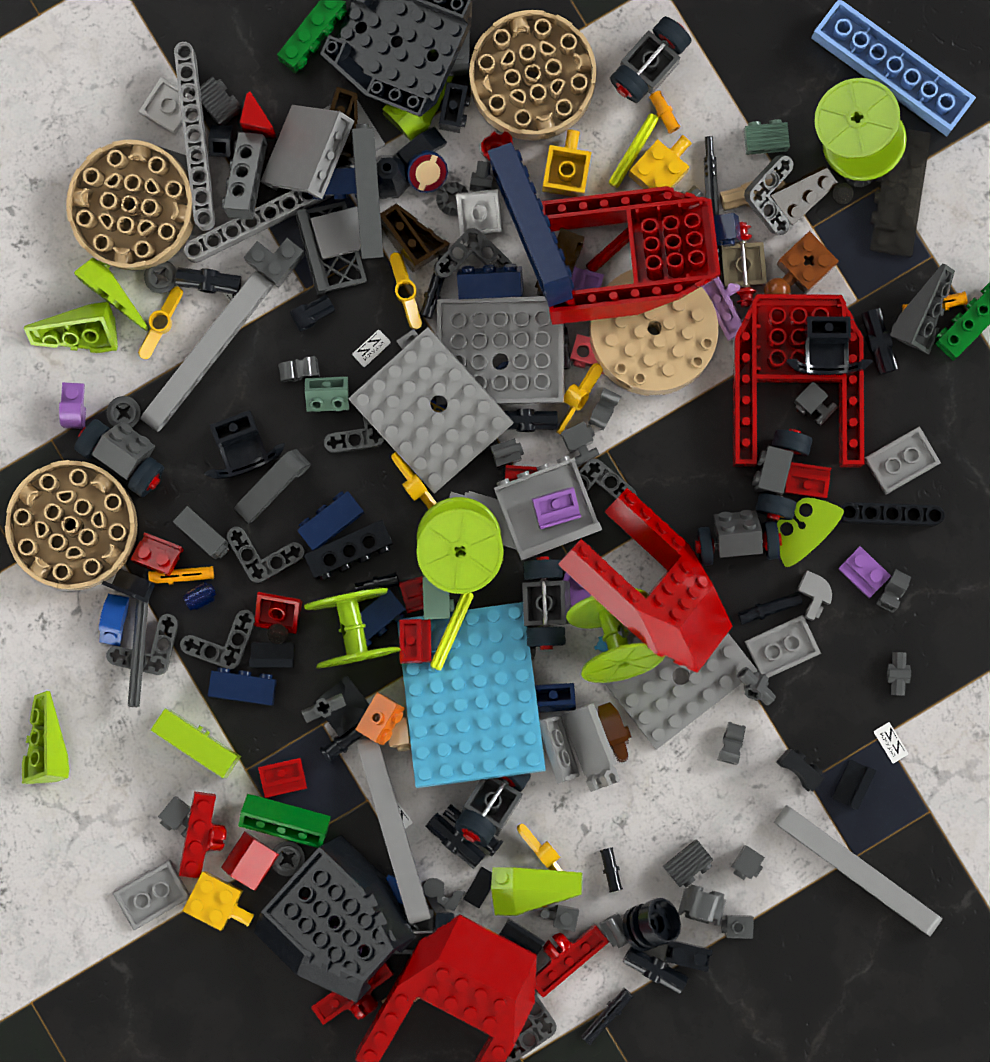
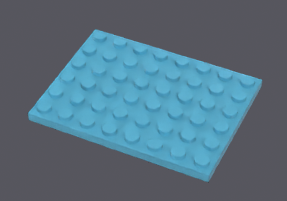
M523 602L468 609L441 670L433 669L430 666L431 663L428 662L402 664L416 788L546 771L531 649L527 646L526 630L528 626H524ZM417 616V617H410V618H402V619H401V620H406V619H421V620H427V619H424V616ZM431 619L432 659L450 619Z

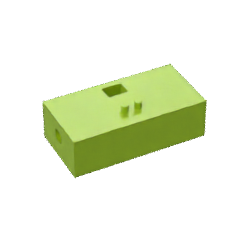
M165 708L151 728V731L221 778H228L241 756L211 737L208 730L206 732L202 731V726L196 727L171 709Z

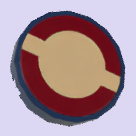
M425 150L411 157L407 163L406 175L408 182L414 189L419 192L430 193L436 191L444 184L448 175V167L441 155L434 151Z

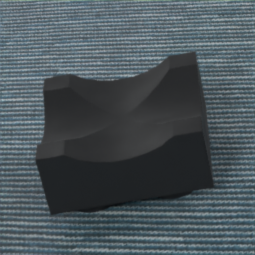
M348 676L318 698H325L327 700L342 693L346 706L333 711L331 716L325 718L339 737L360 722L370 705ZM320 703L321 707L318 710L325 714L328 713L329 704Z
M787 749L776 763L794 772L800 779L802 787L807 791L811 790L813 792L824 780L821 776L823 772L816 765H809L805 761L807 757L798 749Z

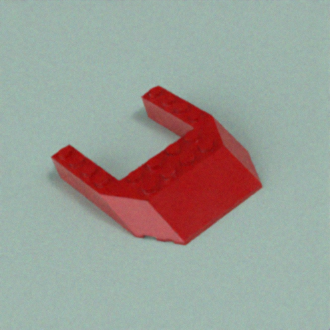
M664 186L541 201L544 209L542 211L544 215L548 216L551 232L560 231V228L571 230L628 223L634 284L572 291L573 299L549 307L552 325L639 315L679 300L721 276L712 200L709 198L697 197L688 192L684 194L674 191V188Z
M756 294L735 335L733 467H755L757 464V383L812 382L839 383V467H862L864 465V370L850 374L818 375L798 372L787 364V359H797L805 364L804 323L807 316L850 317L849 364L864 360L863 335L858 329L854 317L848 310L842 295Z
M626 488L606 509L605 513L667 569L647 596L644 597L582 539L567 553L558 565L640 641L646 644L653 653L660 657L666 655L674 659V663L685 666L697 673L733 625L711 580L691 546L670 528L666 522L658 517L651 508L645 505L636 494Z
M461 914L457 915L449 923L442 925L428 937L425 936L419 940L357 1048L355 1060L358 1062H379L414 1000L418 997L490 1035L475 1062H505L535 1003L537 955Z

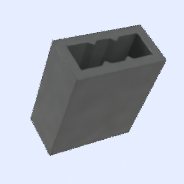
M188 506L173 521L215 560L218 557L221 559L229 551L228 546L230 544Z

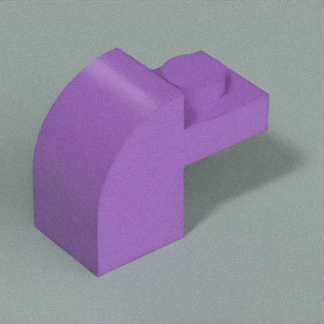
M62 382L59 419L63 428L83 429L85 427L84 383Z

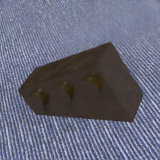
M337 87L329 110L340 111L353 119L354 123L351 129H356L358 121L357 93ZM350 131L339 159L354 164L352 131Z
M397 203L380 213L381 229L398 253L402 255L403 260L413 273L448 250L450 245L448 241L440 238L429 227H425L417 221L416 217Z
M560 228L559 234L556 237L558 241L557 246L563 251L565 265H568L571 273H573L585 237ZM537 280L535 288L538 289L537 295L544 296Z

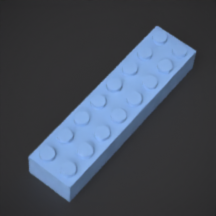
M837 0L811 37V39L865 78L885 85L891 90L898 102L946 137L976 98L843 0Z

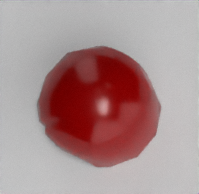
M495 131L492 132L481 142L482 155L490 161L488 151L511 142L513 144L512 136L506 131L503 134H498Z

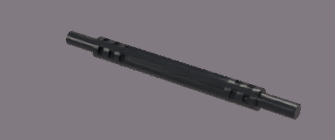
M713 136L705 137L706 157H704L706 198L712 200L713 216L719 215L716 157H714ZM717 245L719 262H721V245Z

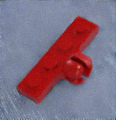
M197 791L193 793L178 872L179 876L199 879L206 852L209 850L221 851L225 846V843H223L227 835L225 826L211 822L216 800L215 794Z
M595 924L572 942L562 933L555 934L552 937L559 945L557 948H555L550 940L546 942L543 950L550 958V961L536 973L535 989L543 998L609 943V940Z
M385 962L368 981L372 987L357 1003L335 992H331L311 1008L323 1025L346 1009L350 1010L356 1019H363L378 1006L377 1001L372 996V990L394 975V972Z

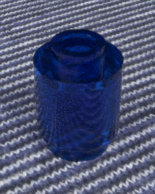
M203 582L188 590L187 594L183 595V598L190 610H198L215 601L214 596L217 594L211 583Z

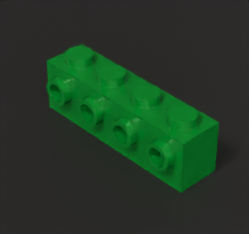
M320 0L278 52L279 62L295 74L299 69H302L308 62L312 52L315 53L318 50L324 37H327L333 31L336 22L345 16L347 12L346 1Z
M990 282L980 291L983 295L978 300L974 297L966 305L968 310L964 314L959 312L951 321L954 325L949 330L945 327L937 335L939 340L935 344L952 361L990 325Z
M247 794L240 813L238 826L319 848L324 844L331 816Z

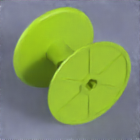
M853 78L833 86L820 100L815 112V129L820 141L823 143L824 156L835 172L851 180L867 181L887 174L898 164L906 148V131L900 119L898 101L889 88L872 79Z
M452 497L436 503L424 514L417 530V559L424 576L437 588L455 594L477 591L486 586L496 576L503 560V543L498 521L485 505L470 498Z
M388 588L343 594L304 605L306 610L337 607L341 625L339 632L343 635L347 654L322 661L317 664L316 668L349 664L401 651L399 647H387L368 651L363 630L366 625L362 624L358 602L382 596L388 592Z
M635 588L644 597L647 596L648 593L646 591ZM593 596L576 603L566 614L568 623L574 627L584 629L603 628L604 635L602 640L607 643L608 650L590 659L581 671L583 679L589 682L608 683L629 679L653 669L665 658V656L660 657L653 653L644 643L629 644L627 638L629 631Z

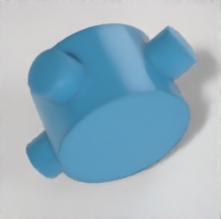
M600 636L594 649L605 652L608 650L607 643L602 640L603 636Z

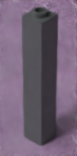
M356 124V129H351L361 258L383 257L374 127L369 128V124Z

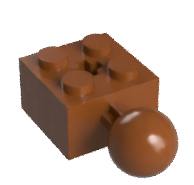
M809 231L778 260L776 265L786 275L783 278L769 280L764 287V294H791V287L794 284L804 294H807L839 261ZM805 259L810 260L811 265H804Z

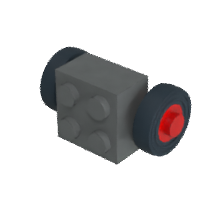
M743 510L735 513L721 512L720 514H714L715 541L711 536L709 527H701L697 530L695 550L696 554H699L702 566L713 565L715 550H718L720 558L763 554V547L767 559H778L780 556L782 537L781 533H778L776 521L764 522L762 534L756 511Z

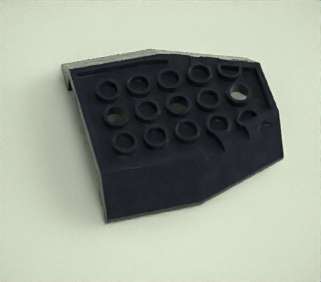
M351 0L352 3L336 38L328 35L320 54L366 96L421 117L437 103L471 27L473 0ZM363 24H366L367 30L364 33L359 34V27ZM398 38H402V45L400 47L395 48V40ZM433 52H438V59L431 62L430 55Z
M342 835L320 846L261 911L254 933L296 975L356 1003L372 987L368 981L395 951L402 953L416 938L386 877ZM310 889V897L303 900L301 897L302 891ZM339 917V926L331 928V920ZM369 946V955L364 958L361 957V948Z

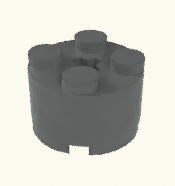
M696 885L684 888L678 914L683 915L685 912L686 918L709 924V921H715L714 925L720 926L726 904L725 894L716 891L706 893L703 892L704 888Z

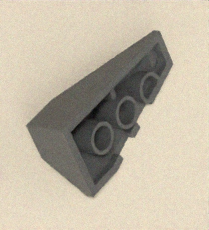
M942 263L899 315L897 321L892 326L891 337L919 351L930 354L940 329L936 327L938 318L943 316L945 310L942 308L943 299L949 295L955 270Z

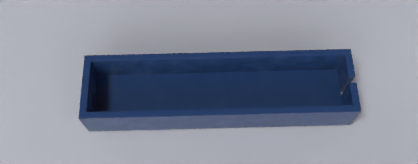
M511 142L489 150L488 154L494 178L548 307L573 299L572 290L575 287L571 279V270L568 265H565L563 251L557 246L556 235L554 231L551 232L548 216L544 215L542 211L544 210L540 198L537 199L535 186L529 180L530 176L526 165L523 166L521 162L523 160L519 149L515 150Z

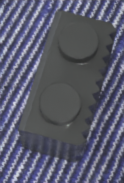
M212 76L200 86L202 106L218 125H226L241 113L238 108L240 103L233 95L228 96L225 92L227 87L220 79L216 81Z
M695 839L663 865V868L679 887L684 885L686 888L696 880L693 876L698 872L703 874L712 867L711 862L713 858L700 842Z

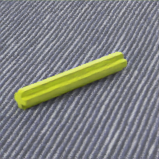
M650 113L611 176L609 180L611 186L615 188L620 186L659 120L656 115Z
M473 593L461 594L430 666L433 669H442L471 604Z

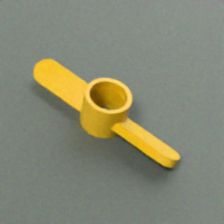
M394 252L390 255V263L397 283L395 287L396 297L403 303L409 326L417 330L422 326V321L415 301L417 295L416 286L409 280L402 255ZM402 285H410L414 290L413 295L409 298H402L398 294L399 288Z
M180 287L172 288L161 310L155 311L150 315L149 325L151 328L138 350L140 358H150L162 334L167 333L171 329V316L183 296V290ZM163 315L167 317L168 323L163 329H156L153 326V321L157 316Z
M594 363L590 367L580 386L572 384L567 389L564 395V402L570 408L559 424L556 433L561 434L574 412L581 410L587 403L589 393L603 371L599 363Z
M394 452L391 458L407 479L402 486L414 501L420 498L426 507L430 509L436 504V501L409 465L397 452Z
M521 823L518 825V833L546 868L563 871L556 863L561 857L549 842L546 841L541 845L525 824Z

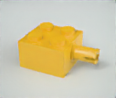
M567 130L565 147L549 146L542 192L570 197L584 196L591 152L577 150L579 131Z
M681 135L671 148H667L657 139L630 169L628 176L643 189L664 186L674 188L688 173L689 166L680 159V156L692 143L688 138Z
M207 871L201 873L182 910L220 931L224 929L227 921L231 918L248 927L254 917V914L237 906V902L243 892L242 889Z

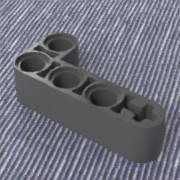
M297 449L287 452L236 504L234 510L250 524L295 478L301 476L311 464Z

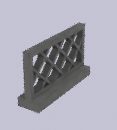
M345 201L305 210V208L300 209L295 214L317 296L329 291L367 282L359 251L354 252L355 256L351 262L342 256H336L330 267L322 261L310 222L311 214L325 215L324 211L329 210L327 213L329 214L333 209H347ZM338 259L349 265L344 274L333 268ZM351 267L359 271L360 279L352 280L346 276ZM330 272L341 277L338 284L329 286L327 277Z

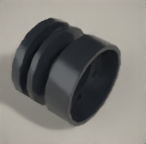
M656 898L644 904L631 907L623 916L622 926L624 935L628 943L639 951H648L652 948L671 943L678 938L681 931L680 916L676 907L664 898Z

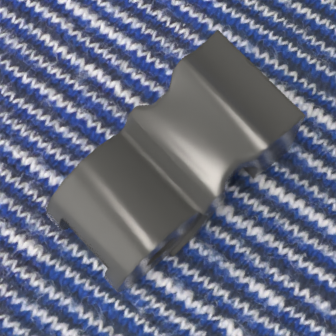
M315 356L278 364L280 382H295L301 380L304 376L320 378L318 359Z
M604 388L600 401L596 404L588 424H593L600 427V430H604L614 412V407L617 406L622 396Z
M895 569L876 605L894 613L900 605L899 598L903 596L909 586L911 576Z
M728 722L723 736L724 747L719 753L718 761L733 765L739 764L740 748L743 745L746 726Z
M429 878L423 885L424 894L431 898L437 897V903L445 910L455 911L465 892L463 890H456L451 897L445 896L444 882L438 878Z

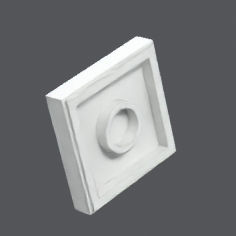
M161 77L139 110V113L174 135L182 125L179 90L176 85ZM186 93L185 95L186 99H191L194 97L189 93Z
M498 189L456 194L460 236L470 228H476L483 234L502 232Z

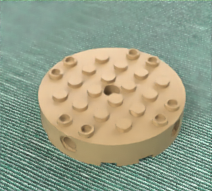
M524 10L509 14L494 22L482 34L474 47L469 69L471 94L481 115L498 131L502 133L506 131L513 138L522 140H543L555 137L575 125L591 103L596 83V62L592 48L583 33H580L570 21L559 15L546 13L542 10ZM529 72H536L538 76L533 79L527 74Z
M120 140L114 141L102 148L99 147L86 157V160L79 169H76L69 184L66 211L75 238L94 258L116 268L143 270L166 262L184 246L195 225L187 170L174 156L160 147L145 141ZM134 200L136 205L131 210H128L129 202Z
M633 269L622 273L606 287L634 284ZM700 287L679 300L639 315L590 320V344L596 361L603 369L602 372L616 385L639 395H666L679 391L691 384L704 371L717 345L718 319L711 299L705 290ZM655 327L658 335L650 334L648 328Z
M65 460L53 462L35 470L20 483L7 507L5 534L7 544H9L14 559L32 578L57 589L84 590L109 580L125 565L136 542L137 514L129 493L110 473L91 463ZM70 520H75L76 528L68 531L66 529L67 523Z

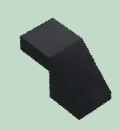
M434 126L420 133L401 148L396 155L407 165L415 154L422 153L421 151L425 150L435 152L443 148L447 141Z

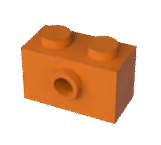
M377 692L355 730L384 746L385 742L391 738L392 730L396 723L401 721L405 708Z

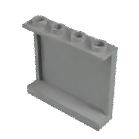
M292 105L260 182L277 191L278 187L307 192L316 198L322 199L354 120L340 111Z
M569 456L557 460L558 464L551 467L549 463L537 467L538 471L532 474L529 471L517 475L518 479L511 482L508 478L497 482L498 487H495L494 491L521 560L602 530L577 468L575 457L572 459ZM573 487L581 518L540 529L532 498Z

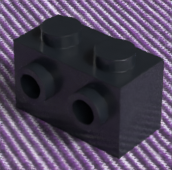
M447 82L439 120L440 130L460 133L461 127L466 126L467 115L464 114L465 107H469L471 95L468 94V86Z

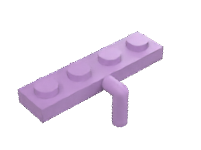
M717 277L703 285L702 288L711 299L718 323L727 340L730 341L735 338L743 322L730 298L731 295L740 290V285L730 283L725 289L720 278Z

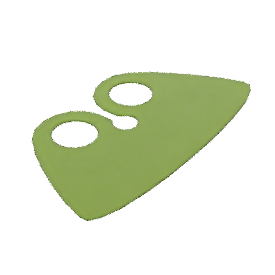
M802 498L798 501L794 513L800 522L806 524V527L800 529L794 519H781L777 522L778 533H781L780 526L785 522H789L793 526L791 535L785 536L781 533L782 546H780V557L784 566L790 567L814 550L841 520L844 510L837 505L815 498ZM804 503L810 504L813 509L812 514L808 517H803L799 512L800 506Z

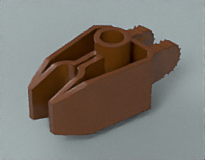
M611 702L598 706V716L611 750L613 749L619 763H625L629 758L626 744H629V738H632L628 725H623L618 710Z

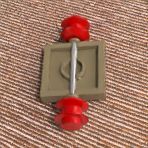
M739 222L741 242L730 247H723L721 245L724 287L727 288L730 283L739 284L741 288L736 294L740 295V300L736 303L746 308L751 306L754 300L753 294L757 292V290L750 286L766 285L767 278L764 242L746 243V241L752 238V235L748 234V229L751 228V225H747V222Z

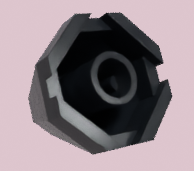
M397 155L378 156L376 164L379 198H399L410 186L406 175L407 165Z

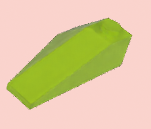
M448 76L437 103L421 117L388 104L382 109L383 115L412 141L420 133L428 130L444 97L447 82L451 83L454 76Z
M91 258L74 272L83 284L108 301L146 332L149 330V327L109 270V264Z
M108 301L88 304L24 326L30 344L51 348L65 346L70 347V350L76 351L78 348L89 349L92 353L116 351L118 349L115 316Z
M45 691L34 695L30 716L32 730L30 736L26 737V743H29L27 756L23 755L22 784L53 783L69 778L66 746L51 692Z
M492 867L491 892L494 913L496 916H518L533 909L543 908V906L554 902L558 903L582 895L583 873L516 867Z

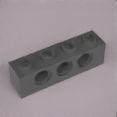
M239 132L237 140L234 141V158L230 160L229 165L231 171L230 178L226 179L227 193L226 197L222 199V209L225 210L228 218L253 220L268 145L263 134Z

